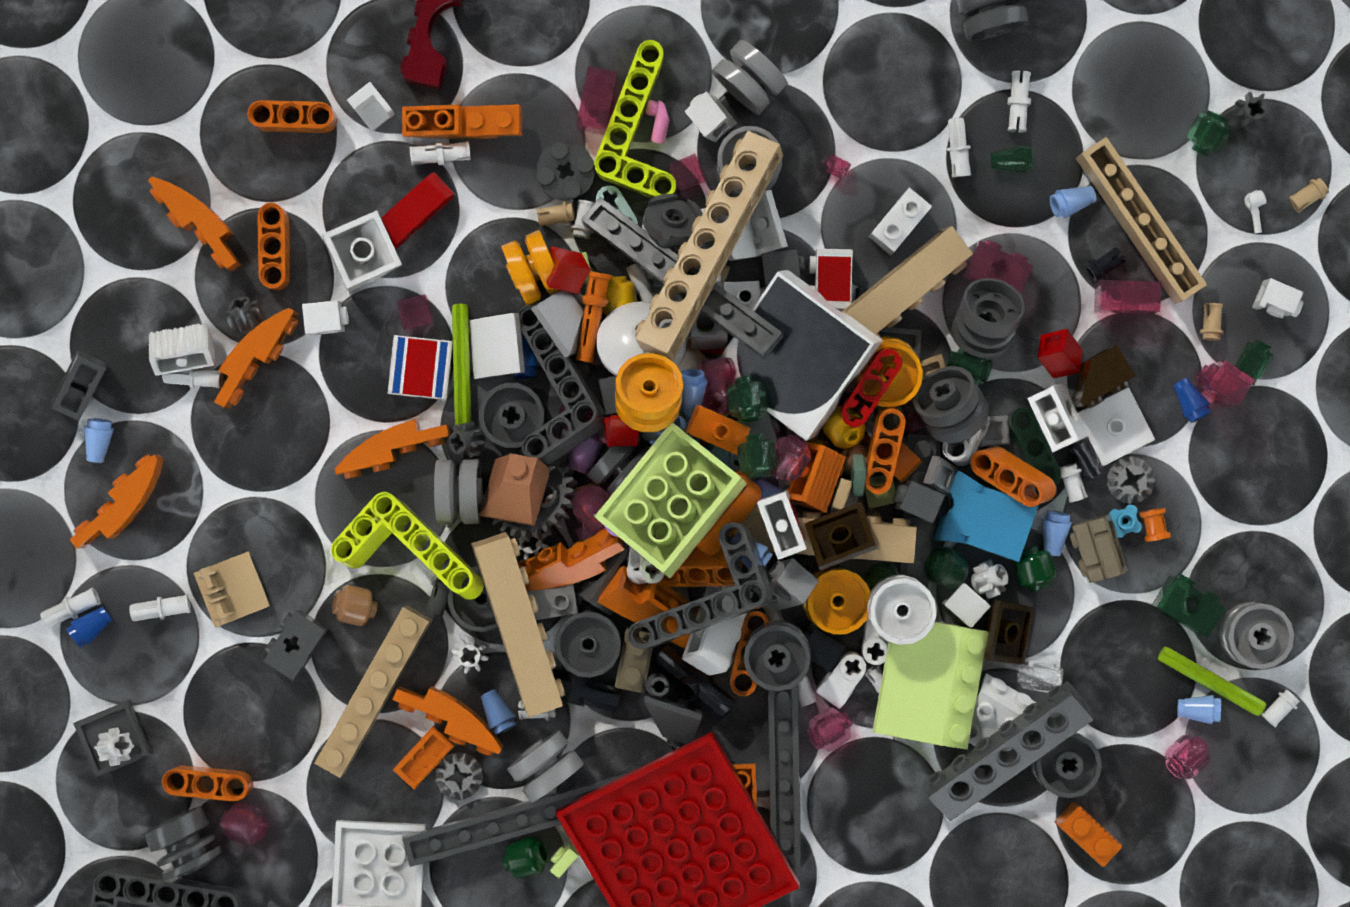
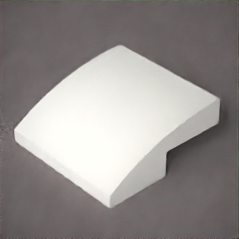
M519 313L496 315L468 321L474 379L525 373Z

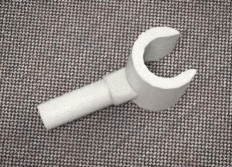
M1255 190L1247 194L1244 201L1247 208L1251 211L1254 233H1261L1262 228L1258 207L1266 204V198L1263 191Z

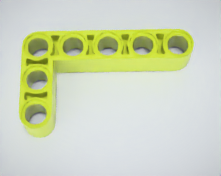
M647 40L641 43L637 49L597 152L594 166L599 178L652 199L662 195L654 188L659 180H667L671 184V190L666 194L676 193V181L668 172L627 157L664 60V52L660 43L654 40ZM650 49L655 50L659 54L658 59L651 63L646 62L642 58L643 53ZM636 77H644L648 81L647 87L643 90H636L631 84ZM627 104H632L636 106L638 111L635 116L628 118L622 115L621 109ZM623 132L627 136V140L622 145H615L610 141L613 133ZM605 159H612L616 163V168L610 173H605L599 168L601 162ZM634 169L640 170L644 174L643 180L636 184L631 183L627 179L628 173Z
M381 492L375 495L335 539L331 546V555L336 561L351 569H357L364 565L393 533L451 591L468 600L476 599L483 591L484 584L482 578L404 502L388 492ZM392 504L391 510L386 513L387 507ZM411 522L409 530L404 532L405 526ZM372 526L371 532L366 535L367 529ZM430 540L429 547L423 551L425 543ZM352 548L351 554L346 558L348 550ZM450 559L448 567L442 569L444 562ZM469 578L468 585L462 589L463 581Z

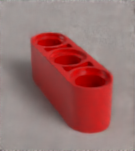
M436 172L423 179L381 217L395 250L454 197L455 193Z

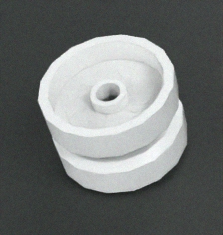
M903 574L889 576L879 581L870 592L867 602L868 618L876 632L887 641L899 645L913 644L924 638L933 628L937 615L936 602L929 589L916 578ZM900 605H906L907 612L904 615L899 612L897 613V608Z

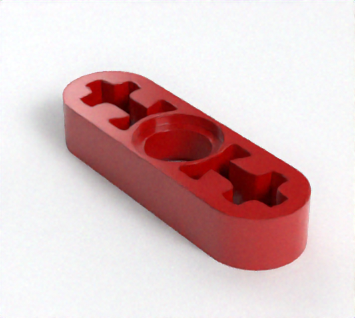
M886 347L880 349L875 354L843 403L841 416L847 425L858 427L867 421L901 369L902 359L895 349ZM892 354L894 355L892 360L895 366L893 368L890 366L886 367L883 375L888 376L886 381H883L878 374L871 373L873 368H876L879 372L883 366L880 358L882 356L888 357ZM875 379L879 382L880 389L877 394L870 396L863 392L862 386L866 380ZM859 393L864 400L871 402V404L867 406L863 403L860 407L862 417L855 416L851 420L849 419L850 413L847 409L857 406L859 399L854 397Z

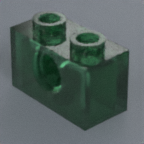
M1182 574L1178 578L1169 576L1151 606L1201 637L1208 638L1226 610V607L1219 603L1221 598L1208 590H1205L1204 593L1194 588L1196 583ZM1189 596H1193L1196 600V607L1191 612H1187L1184 608V601Z

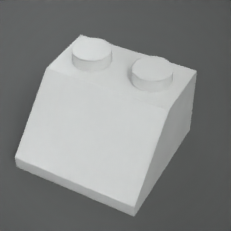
M377 210L322 234L323 241L347 293L379 279L402 265Z

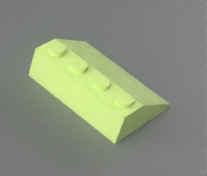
M672 423L659 436L594 517L663 574L671 578L747 483L742 477Z
M935 621L929 633L913 644L899 645L888 642L872 732L940 746L968 749L988 632Z

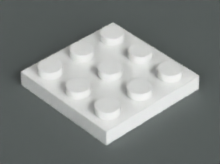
M337 820L335 827L331 907H422L424 863L412 867L409 866L402 836L426 830V824Z

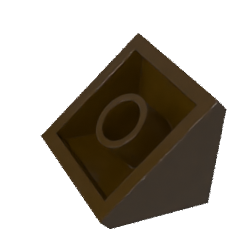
M861 502L805 523L820 571L878 549L877 540Z
M990 599V608L987 612L984 631L988 632L984 659L1025 665L1036 607Z

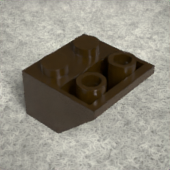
M1118 345L1106 348L1081 363L1080 373H1078L1071 399L1075 408L1083 407L1084 410L1090 409L1105 400L1103 397L1105 393L1108 392L1109 395L1116 394L1131 385L1129 379L1136 375Z

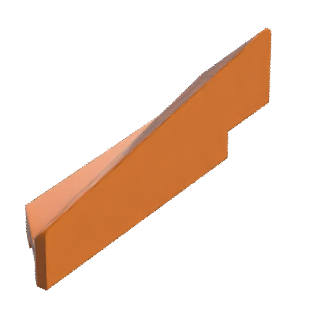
M622 566L598 598L600 605L635 623L690 602L661 581L650 584L647 582L646 584L632 583L627 576V568L625 566ZM697 607L694 612L695 619L697 617L699 607ZM673 616L667 620V628L671 633H674L678 628V622ZM690 634L671 642L685 649Z

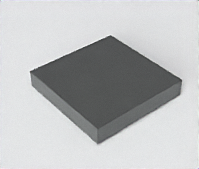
M131 700L73 723L95 778L153 754ZM119 728L120 734L129 732V738L134 745V748L128 754L131 759L120 761V765L110 766L109 760L99 761L100 756L97 750L94 749V746H97L100 740L98 735L105 732L108 733L109 729Z

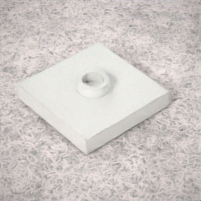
M1129 387L1105 398L1103 402L1090 409L1087 408L1077 412L1088 434L1086 438L1099 464L1101 463L1103 466L1155 440Z

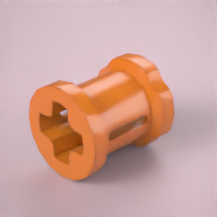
M1166 508L1139 512L1140 517L1144 519L1147 534L1144 539L1146 542L1171 537V533L1167 531L1164 518Z

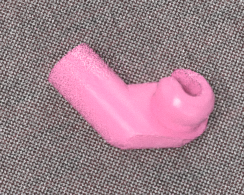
M649 100L645 112L649 116H654L655 119L650 140L664 144L670 122L666 106L660 100L658 102Z

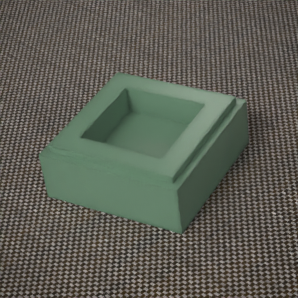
M853 454L850 477L851 483H853L851 487L852 496H863L866 479L865 457H863V454Z

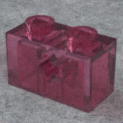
M588 66L576 123L578 130L601 135L605 134L610 121L618 82L617 72Z
M987 239L984 243L981 241L976 243L972 251L973 255L970 256L967 262L968 265L964 268L961 276L973 282L983 278L1001 280L1013 286L1021 294L1033 268V265L1027 263L1028 258L1016 252H1012L1009 255L1001 251V245ZM1001 262V268L1005 272L996 275L995 268L991 265Z
M1100 280L1095 283V313L1155 314L1160 312L1161 282Z
M1223 360L1211 363L1209 366L1204 365L1196 377V380L1199 381L1196 388L1223 407H1230L1241 403L1255 379Z

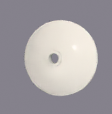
M632 302L622 305L608 314L599 327L597 333L599 358L608 371L616 377L619 368L628 359L639 354L649 353L640 348L635 339V332L639 323L642 320H646L651 311L649 309L651 302ZM672 319L661 321L659 328L670 326ZM687 340L684 341L673 361L677 367L684 358Z

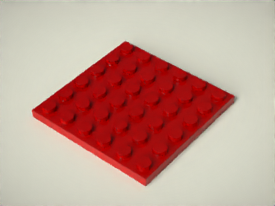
M713 732L558 808L555 813L610 907H761L800 888L798 878Z

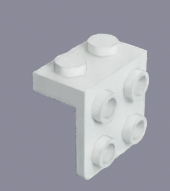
M771 190L764 191L728 260L760 257L763 253L775 252L788 247ZM721 215L716 218L715 222L723 223L728 219V216Z
M986 673L979 683L969 743L976 746L981 739L993 735L1003 723L1008 720H1014L1023 713L1028 705L1036 702L1028 695L1019 693L1007 686L1001 679L994 678ZM1004 748L1001 751L1007 752L1012 748Z

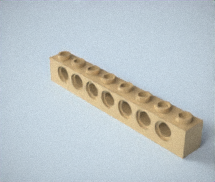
M750 131L746 132L743 139L737 141L733 150L734 157L729 165L726 164L723 167L719 177L720 183L716 190H712L709 193L705 204L706 209L702 216H698L692 225V235L688 242L685 241L678 251V261L674 268L671 267L664 277V287L660 294H656L653 297L649 307L651 311L646 320H642L636 329L635 339L638 345L649 353L665 356L672 362L674 361L783 157L780 144ZM748 164L756 165L751 171H743V168ZM733 190H742L739 196L729 197ZM721 215L728 216V219L723 223L715 222L716 218ZM707 241L714 242L711 248L701 249L703 243ZM700 267V271L697 274L687 275L690 268ZM686 293V297L682 301H673L676 294ZM672 319L670 326L659 328L661 321Z

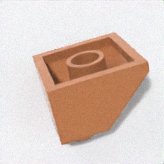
M508 454L495 459L479 515L491 519L535 526L551 470L535 457Z

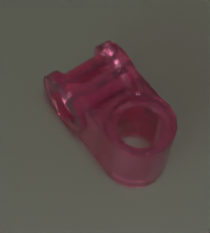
M731 358L700 360L697 369L702 370L705 373V378L708 380L702 406L721 415L733 411L738 405L735 381L736 372L733 360Z

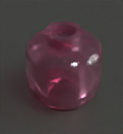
M795 435L779 438L767 458L768 467L771 469L772 475L782 481L800 478L812 457L809 445L805 440Z
M597 485L590 488L588 486L583 487L572 501L574 516L591 530H597L601 527L605 528L604 524L594 516L611 496Z
M829 707L811 718L807 735L818 750L823 749L830 752L851 738L850 727L852 726V721L845 711L839 712L837 709Z
M1182 735L1166 749L1165 765L1175 777L1192 779L1209 764V747L1198 736L1194 738L1190 735Z
M236 803L224 812L221 826L224 828V834L227 839L252 845L265 836L268 828V818L265 817L260 807Z

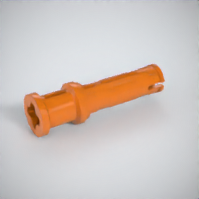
M590 271L588 274L586 295L582 296L585 309L575 360L590 363L595 361L597 333L600 327L603 307H606L609 302L606 296L609 280L613 279V275Z

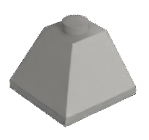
M561 290L531 308L565 358L577 355L585 304L582 300V296L585 294L582 290H580L579 294Z

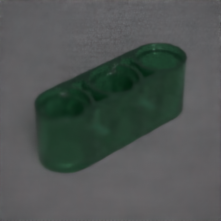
M1025 407L1014 409L1008 415V425L1021 459L1039 471L1043 467L1049 468L1052 472V480L1055 485H1058L1061 480V471L1033 410ZM1019 413H1024L1029 420L1028 426L1024 430L1018 428L1015 424V417ZM1031 440H1036L1041 448L1039 454L1035 457L1027 452V444Z

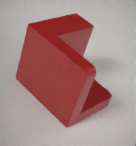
M552 246L549 253L555 265L546 281L548 287L579 294L591 270L584 256L579 252Z
M1068 329L1040 336L1037 358L1052 378L1080 373L1083 350Z
M619 415L604 417L603 428L607 447L636 446L638 444V430H634L622 422Z

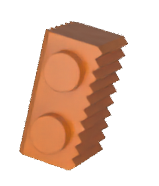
M805 442L803 444L804 448L801 449L802 453L799 455L800 459L797 461L798 465L795 466L796 470L793 472L794 476L791 477L790 487L787 490L793 502L808 510L826 513L827 508L833 501V492L837 480L843 473V464L846 457L824 445Z
M1071 802L1054 821L1056 825L1102 867L1106 866L1122 848V844L1076 802Z

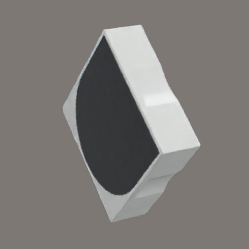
M783 270L776 273L752 309L783 333V338L768 356L763 359L733 337L712 370L804 440L808 441L818 435L839 405L848 385L860 375L883 340L850 315L835 309L819 292L792 272Z

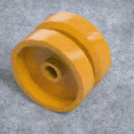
M540 230L530 233L525 237L529 255L525 256L520 243L515 240L501 246L508 263L506 267L516 290L519 289L527 306L541 300L542 295L537 281H542L546 292L551 296L561 291L549 288L546 283L555 264Z
M880 337L883 342L860 375L857 376V381L880 349L886 347L893 348L899 353L902 359V366L877 405L896 407L906 404L917 394L922 385L923 370L920 360L907 342L897 337ZM894 355L882 356L880 360L883 366L878 372L876 368H873L871 373L878 374L883 381H886L888 376H884L883 372L886 367L890 366L893 368L895 366L892 360ZM875 379L866 380L862 386L863 392L870 396L877 394L880 389L879 382Z
M655 353L639 354L628 359L619 368L615 381V407L620 419L630 428L641 432H658L669 427L678 418L682 406L683 379L677 365L667 357Z
M829 567L814 572L812 575L819 582L804 604L801 605L806 617L816 627L831 634H848L859 629L868 619L867 602L870 590L867 583L858 574L841 567ZM835 596L841 597L840 603H835V606H834V604H833V599H834V597H835Z

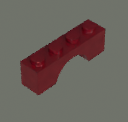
M417 0L414 16L418 17L415 28H410L407 45H411L409 55L403 56L400 73L404 74L403 78L406 83L441 91L447 61L444 56L434 49L431 41V30L435 20L441 13L447 9L462 6L463 0Z

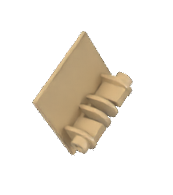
M249 551L193 573L215 628L270 606Z

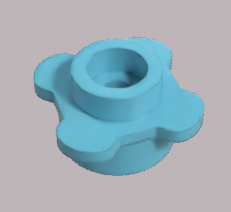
M1127 505L1125 509H1113L1109 512L1117 536L1120 538L1124 537L1126 533H1138L1142 529V524L1136 516L1138 510L1134 505ZM1124 518L1128 520L1127 524L1123 523Z

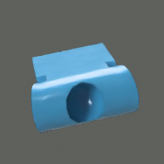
M957 470L949 492L951 509L940 518L933 540L964 543L1019 562L1039 505L1035 507L1025 506L1007 494L982 486Z

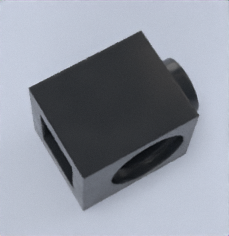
M813 627L811 631L806 629L804 634L808 638L811 650L810 660L831 672L846 646L816 627Z

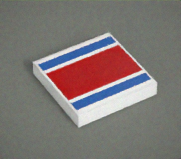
M394 335L388 394L447 400L453 341Z

